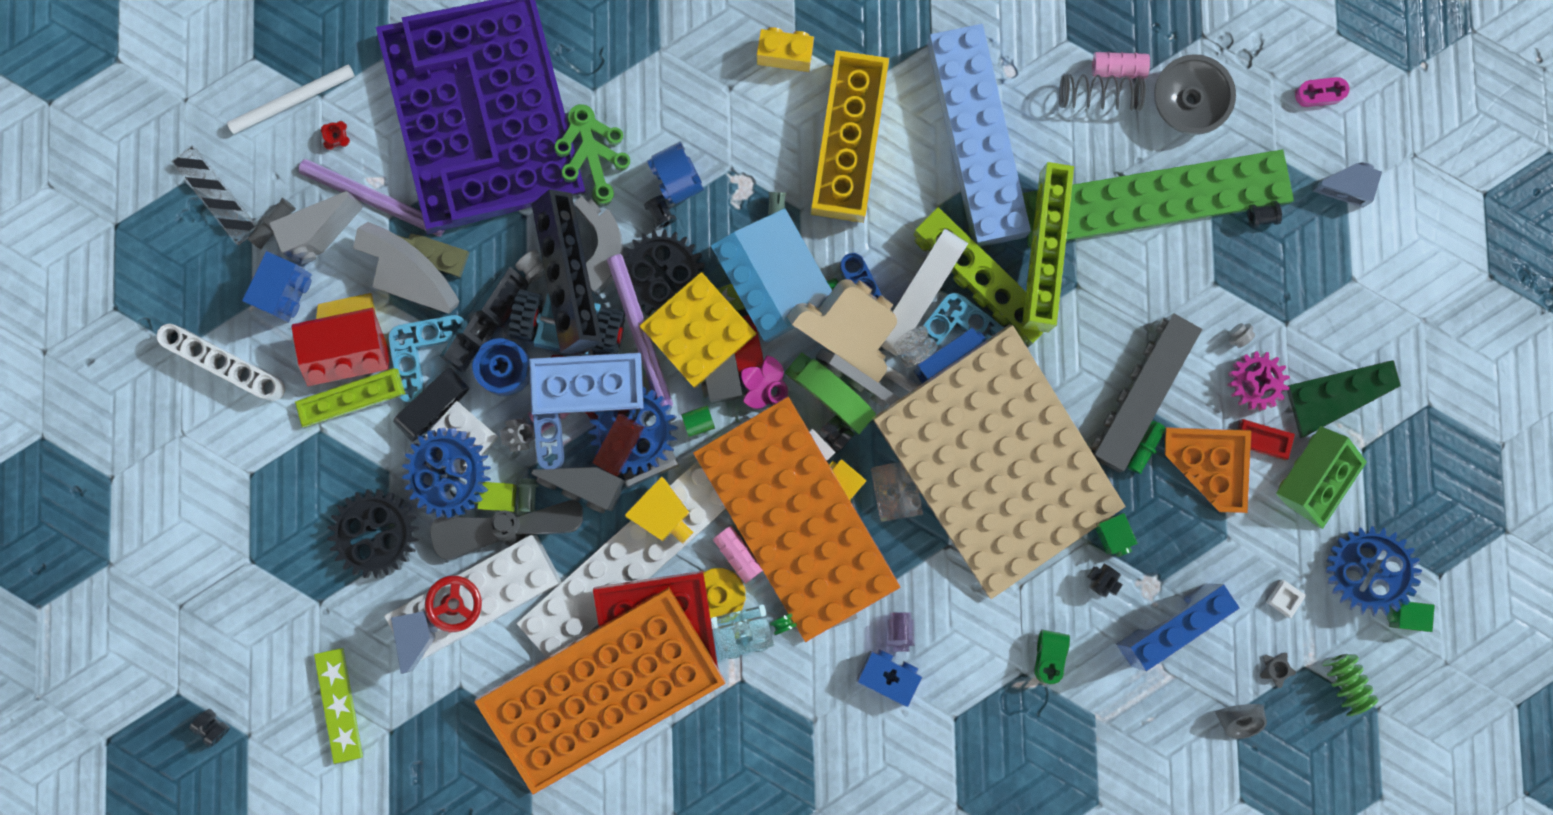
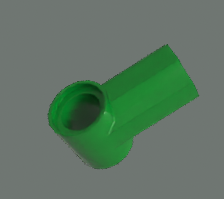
M708 405L681 414L689 437L695 435L702 437L708 435V431L715 429Z

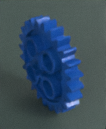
M643 387L644 409L640 410L637 420L636 409L629 410V417L625 421L619 420V410L595 412L599 417L598 419L590 420V423L596 425V429L589 431V434L597 437V439L591 442V445L600 446L595 454L597 456L606 455L602 461L603 464L607 465L613 461L612 470L616 471L622 465L621 470L623 474H627L631 467L633 474L638 475L640 467L644 472L649 471V464L655 468L659 467L657 459L668 460L664 452L666 450L674 451L669 442L678 441V438L672 436L671 432L678 430L679 427L671 425V422L677 416L667 414L672 409V406L669 404L662 406L665 400L663 396L655 400L656 391L651 390L646 395V388ZM653 412L656 416V421L652 426L647 427L644 423V418L648 413ZM635 426L639 428L638 433L632 435L629 432V427ZM621 434L623 436V444L619 448H614L612 439L615 435ZM647 439L650 443V449L647 453L641 454L638 445L642 440ZM631 443V454H627V449Z
M438 428L437 432L435 430L427 431L428 437L425 435L418 437L420 444L414 443L410 445L414 453L405 454L411 460L409 464L402 465L403 468L409 470V474L402 476V479L410 480V484L405 487V490L413 489L414 493L410 496V500L419 498L417 507L423 508L427 506L426 514H432L436 511V517H443L446 513L447 518L455 517L456 513L457 515L465 514V508L467 510L475 508L473 501L481 502L483 500L478 494L479 492L488 491L482 485L483 482L491 480V478L484 475V471L491 469L490 466L483 465V461L488 458V455L480 456L479 452L483 446H473L476 438L469 437L466 439V431H459L458 434L456 428H449L448 431L446 428ZM438 448L443 452L441 461L436 455ZM462 459L465 460L467 464V469L465 472H463L460 468V462ZM426 462H428L430 465H432V466L435 467V468H431V467L427 466V465H426ZM428 473L432 476L433 480L431 486L426 485L423 480L424 476ZM457 477H462L466 479L467 484H465V482H463L462 480H460V478ZM452 484L455 486L457 491L455 497H453L450 493V487Z
M1371 526L1369 533L1365 534L1364 530L1360 527L1357 536L1351 531L1347 533L1348 541L1341 537L1338 539V544L1341 548L1332 546L1331 552L1335 556H1328L1327 562L1334 566L1327 567L1325 571L1334 576L1328 578L1327 583L1337 585L1333 589L1332 594L1342 593L1340 603L1347 600L1351 602L1349 610L1360 606L1361 615L1365 613L1366 609H1371V613L1375 617L1378 609H1381L1384 615L1387 616L1390 606L1398 612L1401 608L1399 602L1408 605L1410 600L1407 595L1413 597L1416 595L1417 591L1413 587L1419 586L1421 581L1415 578V576L1421 575L1422 570L1413 566H1416L1420 559L1410 557L1415 549L1404 548L1407 542L1406 539L1397 542L1396 532L1388 537L1386 536V528H1383L1380 534H1376L1374 526ZM1369 548L1374 552L1375 556L1366 558L1361 555L1360 549ZM1386 551L1387 555L1381 562L1377 573L1372 577L1364 592L1360 591L1361 585L1365 581L1369 570L1373 568L1380 553ZM1386 563H1397L1400 571H1390L1387 569ZM1350 570L1357 571L1361 579L1358 581L1350 580L1346 572ZM1375 584L1385 587L1387 594L1378 595L1374 593L1372 586Z

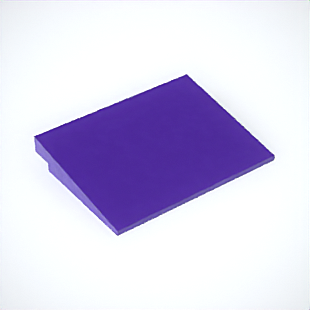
M488 0L401 17L402 22L376 27L427 235L531 208V204L549 189L572 193V196L585 193L580 169L578 170V177L574 182H566L562 178L563 167L570 164L576 154L573 142L568 156L560 157L555 153V143L564 137L569 127L535 0ZM560 144L558 149L564 152L568 150V147L565 144ZM568 169L565 171V174L568 177H573L575 172Z

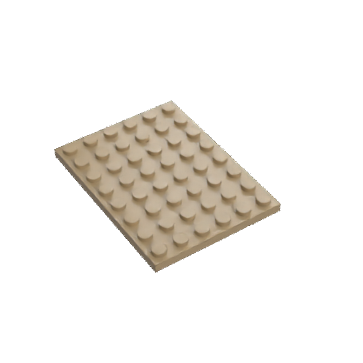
M1008 325L872 418L990 599L996 597L1096 528L1097 523L1106 521L1125 507L1013 325Z

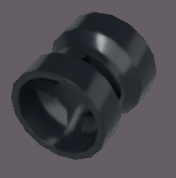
M835 415L818 432V435L823 440H827L830 443V447L837 454L855 433L849 428H844L841 425V420Z
M207 709L193 721L189 729L195 735H200L203 738V743L208 748H211L228 733L230 727L225 722H220L212 709Z

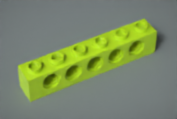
M1047 162L1039 172L1022 329L1049 333L1057 326L1074 166Z
M937 207L915 230L913 234L916 238L914 240L915 243L923 251H931L936 243V238L942 234L944 229L966 241L968 245L961 255H965L968 258L969 265L963 267L956 262L951 270V273L955 275L953 277L954 281L963 289L967 287L974 294L972 296L973 299L981 307L987 306L994 313L992 315L994 320L1001 326L1013 325L1024 344L1030 347L1044 332L1022 329V323L1017 322L1014 317L1015 311L1024 312L1026 291ZM978 273L985 274L988 278V284H978L975 280V275ZM995 293H1005L1008 302L1006 304H999L995 300Z

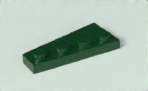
M1391 360L1288 385L1289 390H1287L1299 437L1304 438L1317 431L1320 426L1325 427L1400 387L1401 384L1395 362Z

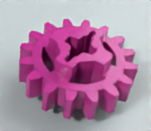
M1258 351L1251 353V358L1246 354L1241 357L1242 362L1237 361L1233 363L1236 371H1231L1228 375L1234 378V381L1228 383V387L1235 388L1231 396L1240 397L1239 405L1247 402L1248 410H1253L1257 406L1259 411L1266 410L1267 406L1270 408L1277 406L1275 400H1284L1285 397L1281 391L1289 390V387L1284 385V381L1290 379V376L1282 374V371L1287 367L1286 365L1280 367L1277 365L1278 357L1270 360L1269 352L1263 353L1260 357ZM1256 364L1253 371H1245L1249 365ZM1257 376H1259V381L1262 382L1260 386H1258L1259 382L1255 380ZM1265 391H1273L1267 398L1261 399Z

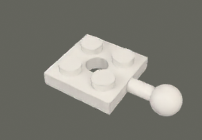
M458 401L453 404L431 429L436 432L438 428H446L447 431L449 428H456L457 433L459 431H466L467 438H476L473 446H483L479 452L480 456L484 455L499 438ZM438 448L436 455L441 461L443 452ZM462 459L460 462V468L463 472H465L467 469V464L465 460ZM428 473L423 478L424 483L431 486L432 476Z

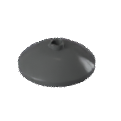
M1197 54L1185 55L1173 60L1160 73L1155 84L1154 100L1160 116L1169 126L1185 134L1200 135L1214 131L1229 118L1236 102V88L1228 70L1215 59ZM1187 96H1190L1194 99L1193 104L1187 102Z

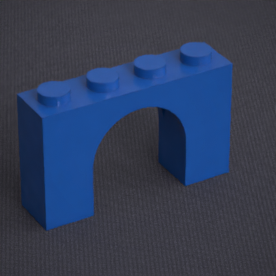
M1205 583L1183 598L1187 606L1179 613L1151 629H1137L1116 643L1130 666L1147 672L1240 609L1224 584Z

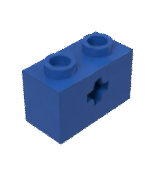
M878 649L877 653L870 651L856 681L908 707L922 679V676L917 674L919 668L905 661L901 666L892 661L893 655L881 649ZM892 669H895L896 681L890 680L889 683H886L887 679L883 676L884 672H891Z

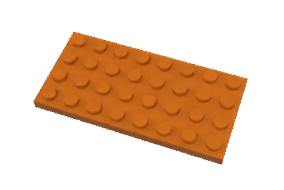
M789 396L693 452L788 614L792 613L791 619L794 623L796 622V628L805 643L901 588Z
M668 587L476 698L475 703L534 795L726 684V681Z

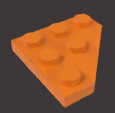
M1166 427L1164 454L1219 512L1248 513L1251 431Z

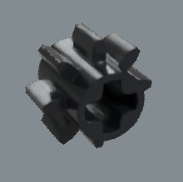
M1103 564L1101 568L1094 566L1087 578L1092 580L1088 587L1104 598H1107L1109 593L1117 595L1123 586L1118 581L1121 574L1106 564Z

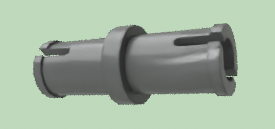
M282 197L268 216L264 215L261 218L263 220L262 223L247 239L254 246L262 249L274 234L270 222L291 214L296 208Z

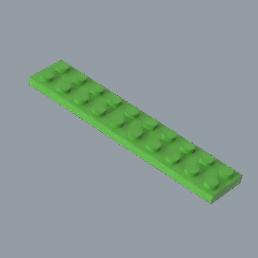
M1284 149L1072 184L1066 241L1247 211L1249 205L1271 204V201L1275 200L1280 205L1290 204L1294 201ZM1037 191L1022 193L1031 232L1026 237L1028 248L1031 247Z

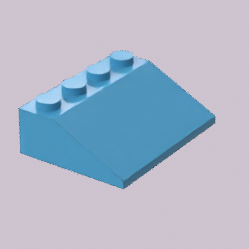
M785 208L741 228L711 245L761 337L767 343L795 328L787 317L795 305L811 303L819 308L832 292Z

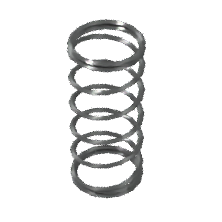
M1064 73L1061 76L1059 86V105L1061 108H1066L1068 105L1070 78L1073 88L1072 108H1075L1077 90L1082 77L1085 78L1087 84V109L1090 108L1091 92L1097 77L1100 79L1102 88V110L1105 107V94L1111 78H1114L1116 84V110L1119 109V96L1126 78L1129 80L1131 87L1130 110L1132 111L1134 108L1136 111H1141L1143 108L1146 94V84L1143 76H1139L1136 79L1134 87L1129 76H1125L1120 86H1118L1116 77L1111 75L1105 87L1101 76L1098 74L1093 78L1091 86H1089L1087 76L1082 74L1077 81L1076 87L1071 74ZM1139 87H1140V99H1139V102H1138Z

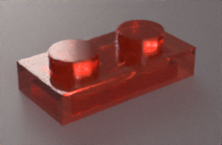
M619 414L593 463L617 477L645 427L623 414Z

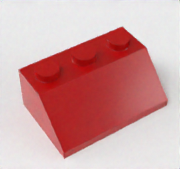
M373 307L295 323L291 326L298 366L307 387L388 370L390 350Z

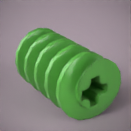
M1356 654L1338 655L1322 663V666H1332L1327 676H1337V679L1331 684L1332 687H1342L1336 693L1337 697L1347 698L1341 706L1352 708L1346 716H1354L1366 712L1378 702L1377 696L1370 695L1374 691L1373 687L1365 685L1369 679L1367 675L1361 674L1364 668L1362 665L1356 664L1359 660Z

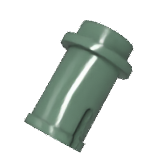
M769 192L768 216L784 209L786 193Z
M520 478V483L517 484L519 487L518 511L534 512L536 510V487H539V484H536V479Z

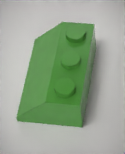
M1320 426L1317 432L1309 439L1308 446L1302 455L1295 460L1294 466L1286 479L1280 483L1276 494L1286 506L1323 529L1367 461L1349 437Z

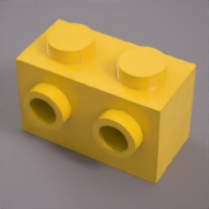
M769 27L767 30L761 29L757 50V65L810 72L814 36H809L808 33L803 31L786 33L776 27Z

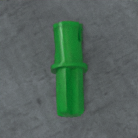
M1156 421L1150 423L1127 465L1128 469L1142 474L1151 455L1156 454L1155 448L1166 430L1164 425Z

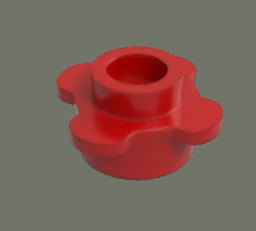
M332 122L321 127V133L325 140L323 145L326 149L332 150L336 146L346 147L349 145L350 139L346 134L347 124L345 122ZM335 133L338 134L336 138L333 137V134Z

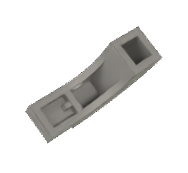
M581 196L574 202V205L594 227L598 236L597 249L592 258L586 262L591 290L598 296L613 281L607 259L617 254L623 256V239L618 224L611 212L607 209L599 216L598 214L601 210L592 199L587 202Z

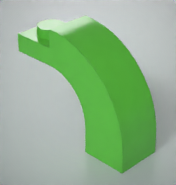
M802 352L784 372L791 380L822 402L843 424L857 434H860L876 415L873 409L847 384L814 358L811 359Z

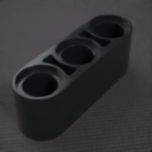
M449 368L413 399L394 418L393 423L411 442H414L419 436H422L456 401L461 400L467 394L470 387L452 368Z

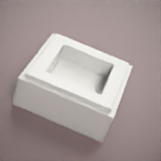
M1280 579L1266 603L1288 618H1292L1306 595L1285 580Z

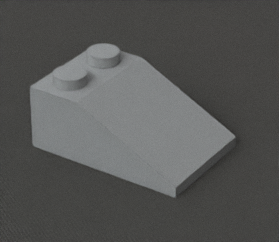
M345 191L270 222L281 253L297 263L306 264L314 261L317 255L323 253L363 207L356 198Z

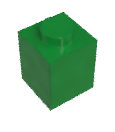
M1125 513L1114 515L1106 521L1096 524L1097 527L1095 529L1107 555L1116 554L1117 557L1132 552L1131 546L1138 544Z
M1399 602L1401 608L1398 612L1391 606L1389 607V614L1386 616L1389 627L1433 632L1434 604L1409 602L1408 605H1404Z

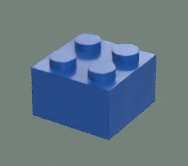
M266 251L242 301L289 322L299 311V301L302 294H305L311 286L312 280L310 278L312 274L297 264Z

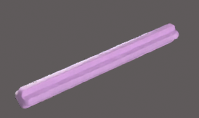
M303 159L299 164L300 174L337 191H347L359 201L426 230L420 210L307 159ZM438 231L433 234L442 236L444 231Z
M621 254L611 256L607 259L637 350L641 353V361L651 390L656 391L655 400L663 396L665 400L662 406L669 404L673 407L652 340L640 328V325L645 320L623 256Z

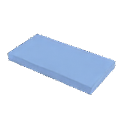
M641 353L529 359L532 415L644 409Z

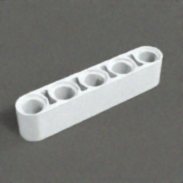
M944 229L894 309L893 313L897 318V324L881 347L895 356L899 355L968 245L966 241Z
M165 324L158 330L157 341L162 347L255 396L269 401H277L284 395L285 385L282 380L192 332L173 324ZM177 332L178 339L175 343L171 344L170 337L173 333ZM201 344L202 351L195 357L194 348ZM224 356L226 359L225 366L218 369L217 362ZM248 369L250 372L249 378L242 382L241 373ZM272 381L274 385L273 391L266 394L264 391L265 385Z

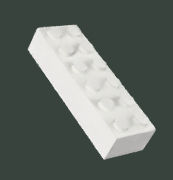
M532 534L457 575L469 579L478 588L482 598L480 615L476 622L466 630L445 632L438 629V632H435V640L420 661L562 583L537 535ZM451 584L442 587L436 593L433 608L440 606L443 596L450 593ZM460 585L459 595L463 599L464 606L472 611L473 597L468 589ZM427 592L385 615L392 632L391 617L425 611L424 604ZM450 599L448 607L453 610L457 608V601ZM443 613L437 616L440 620L449 624H457L466 620L461 614L449 616Z

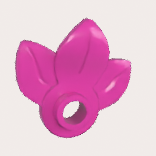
M767 355L761 369L758 367H748L741 371L742 383L749 390L744 396L743 402L749 407L760 409L767 404L774 405L788 396V387L783 381L784 369L774 357ZM773 387H776L777 393L776 395L772 396L771 389Z

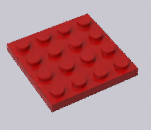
M704 570L593 587L599 627L669 587L718 667Z

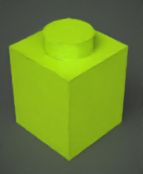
M483 482L482 485L488 491L478 493L483 499L481 502H474L478 504V509L515 512L516 484Z

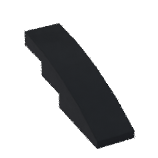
M507 267L458 328L440 354V357L458 371L465 372L479 351V348L490 340L496 329L502 327L510 316L518 291L520 289L526 291L530 283L511 267Z

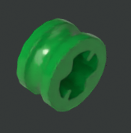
M792 613L769 623L770 626L775 628L774 635L797 626L796 622L791 621Z

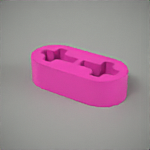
M1341 77L1308 80L1297 88L1295 98L1299 105L1303 107L1332 105L1340 103L1346 98L1350 87L1347 81ZM1335 85V88L1340 89L1341 92L1336 96L1335 92L1326 93V91ZM1308 88L1309 92H1318V94H1315L1310 99L1309 95H1304L1303 92Z

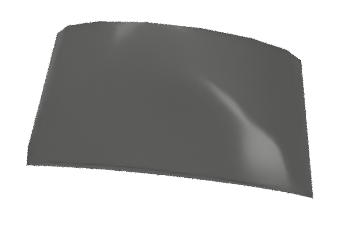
M1261 704L1237 705L1215 711L1226 734L1234 739L1252 737L1260 733L1267 725L1264 706Z

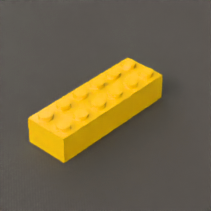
M839 50L835 52L811 215L864 223L889 58Z

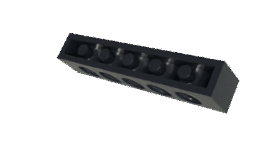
M549 189L531 205L560 353L584 355L601 343L602 339L572 193Z

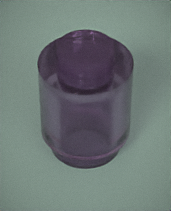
M911 612L890 613V619L887 620V646H893V652H910L909 646H915V620L912 619Z

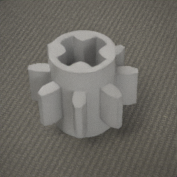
M525 418L506 420L507 427L500 430L502 445L509 446L510 452L530 449L528 443L535 440L533 426L525 423Z

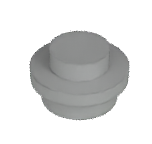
M1250 323L1236 325L1229 334L1231 336L1228 341L1231 345H1236L1238 348L1247 345L1255 337L1253 326Z

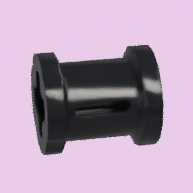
M663 195L656 196L644 204L645 210H649L655 222L653 225L655 230L663 229L677 220L676 216L671 214L665 202L667 199Z
M1271 201V204L1262 206L1249 205L1247 217L1250 227L1254 229L1262 224H1281L1282 210L1278 201Z

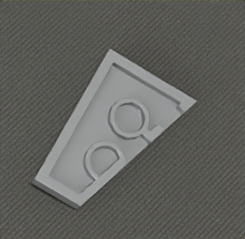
M820 349L815 358L828 365L827 369L839 378L843 375L851 380L849 385L859 392L863 393L866 390L871 393L870 399L883 408L886 404L892 405L901 399L838 355L824 349Z

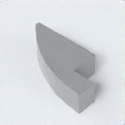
M370 222L357 228L353 249L379 257L373 288L448 314L458 306L459 300L444 276L419 250L401 237Z

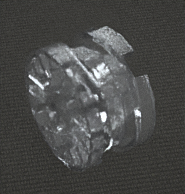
M925 326L908 331L894 343L893 348L897 354L902 355L901 360L906 367L915 366L923 362L937 350L938 346L934 339L929 338V331Z

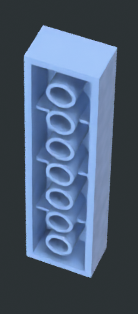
M983 24L930 34L927 47L971 239L979 247L1026 238L1031 229Z

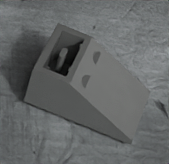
M597 467L533 470L531 473L538 477L537 483L553 490L558 486L563 489L562 495L578 502L583 498L588 501L587 507L603 514L606 510L613 512L626 485L624 480Z

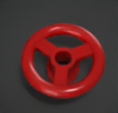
M456 575L446 576L437 580L429 588L425 597V612L429 621L436 628L445 632H460L472 626L478 619L482 608L481 594L476 585L469 579ZM451 584L450 593L443 596L440 606L433 608L436 593L442 587ZM460 585L468 589L473 597L472 611L464 606L463 599L459 595ZM450 599H455L458 603L457 608L454 610L448 607ZM443 613L449 616L461 614L466 620L457 624H449L443 622L437 616Z

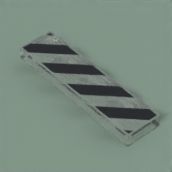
M191 145L171 161L235 244L240 245L258 227L195 146Z

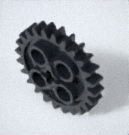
M666 229L663 230L662 235L659 237L656 231L652 230V238L649 239L643 233V242L641 243L633 239L632 242L635 248L630 249L626 247L625 251L629 256L628 258L623 257L640 308L646 307L645 314L647 316L650 315L652 310L656 312L699 275L698 271L705 268L704 263H696L702 258L701 253L692 254L696 249V245L691 244L687 247L688 239L686 236L678 241L677 232H674L671 238L668 237ZM661 249H667L671 252L670 257L665 261H660L656 258L657 252ZM647 255L655 261L662 271L666 270L668 279L678 288L677 292H674L661 276L657 278L658 275L655 268L645 259ZM645 266L650 269L649 275L645 278H638L635 274L639 267ZM679 269H684L688 272L687 278L683 281H677L673 278L674 273ZM665 287L667 289L665 297L658 299L653 296L655 288Z
M366 489L365 497L361 492H355V501L352 498L346 497L345 500L348 506H337L341 512L340 516L331 515V518L337 523L336 525L328 526V529L335 531V535L328 537L327 540L335 541L336 545L330 548V551H339L340 554L335 558V561L345 560L344 570L353 566L352 575H358L363 570V578H369L371 572H373L375 578H380L383 570L386 576L392 575L391 567L401 570L399 561L409 562L410 560L406 553L416 551L410 546V543L419 541L418 538L412 536V532L419 530V527L411 526V522L416 520L417 517L408 516L407 513L411 510V506L402 508L401 505L404 499L398 498L393 501L394 493L389 492L385 498L384 491L380 489L377 490L375 496L371 489ZM381 508L387 512V518L383 523H379L376 519V513ZM354 519H358L361 522V529L356 534L352 532L350 527ZM392 523L396 524V527L391 530L377 533L375 538H365L355 544H351L352 539L372 533V529H383ZM390 534L395 535L397 543L392 549L388 548L385 542ZM364 544H367L371 549L370 556L367 559L362 558L360 555V549Z

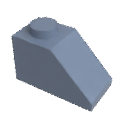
M1356 163L1323 179L1313 187L1312 191L1364 208L1374 201L1382 171L1374 169V166L1369 163Z
M425 611L391 617L401 674L412 672L436 638L435 632H438V628L429 621Z

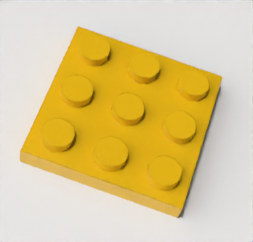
M702 272L640 325V328L694 389L756 335V332Z

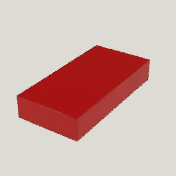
M1240 419L1237 430L1251 431L1250 451L1285 461L1289 460L1295 437L1294 433Z

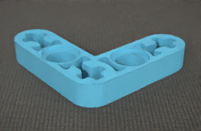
M952 293L945 297L909 345V353L917 361L926 360L933 354L955 324L966 332L970 330L971 327L968 324V319L973 315H977L983 320L982 328L975 330L976 332L980 331L983 333L988 324H990L992 328L989 332L995 335L1004 327L964 296ZM958 300L960 302L958 307L961 311H953L949 318L954 321L950 323L946 316L938 312L941 310L945 314L950 308L947 302ZM932 321H942L945 324V331L942 334L933 333L930 329ZM925 331L930 338L937 340V343L934 344L931 340L925 348L928 353L922 352L919 355L915 352L917 347L914 344L916 342L921 344L927 336L922 335ZM988 333L985 335L986 340L992 337Z
M451 315L398 325L390 331L389 344L393 368L399 370L401 380L402 377L416 375V379L411 378V384L413 387L418 388V391L414 392L413 398L408 394L400 396L403 401L410 403L425 389L418 348L449 343L455 333L446 331L444 332L446 337L442 338V329L439 324L443 323L442 327L445 329L453 327V322L455 321L461 325L464 322L462 317ZM427 326H433L436 329V336L432 340H424L422 337V331ZM416 328L418 343H416L414 338L405 339L404 345L396 341V338L400 337V332L403 331L406 335H414L413 329ZM405 357H411L414 361L413 369L408 372H403L400 368V362ZM402 380L404 391L408 390V380Z

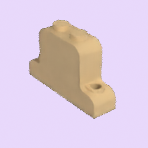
M844 279L835 286L819 308L811 303H800L794 306L787 316L793 326L879 383L887 371V365L884 361L886 356L878 349L897 324V318L891 311L893 304L881 295L878 298L870 294L872 289L860 280L854 283L849 279Z

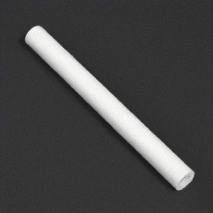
M348 64L228 121V127L233 134L238 133L355 77Z

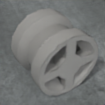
M537 250L530 251L524 255L515 265L519 271H523L526 274L525 279L528 283H533L545 275L543 262Z

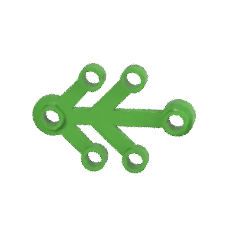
M578 104L569 111V129L564 137L555 143V153L560 157H566L570 154L571 144L579 132L583 141L570 164L563 167L562 178L566 182H574L578 177V170L587 157L595 184L592 191V200L599 206H607L613 199L614 191L605 182L598 155L614 164L615 168L620 171H624L629 167L630 157L623 152L616 153L594 140L591 130L607 138L608 143L614 146L622 142L623 132L617 127L609 128L597 121L594 111L589 106ZM583 113L587 119L579 120L577 115ZM617 133L620 138L613 140L610 134ZM565 144L568 150L562 152L558 149V146ZM624 158L627 164L620 165L617 159ZM571 169L575 172V175L568 177L565 171ZM600 189L607 190L608 195L602 197L599 195L598 191Z

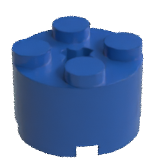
M681 141L652 155L651 159L647 160L652 173L656 175L658 180H662L663 183L659 184V188L670 204H678L705 190L690 157L685 154L684 150L686 149Z
M503 338L492 339L485 342L479 348L472 363L473 374L477 382L489 392L498 396H512L521 392L530 383V357L523 348L513 341ZM502 362L508 365L504 373L497 370L501 368Z

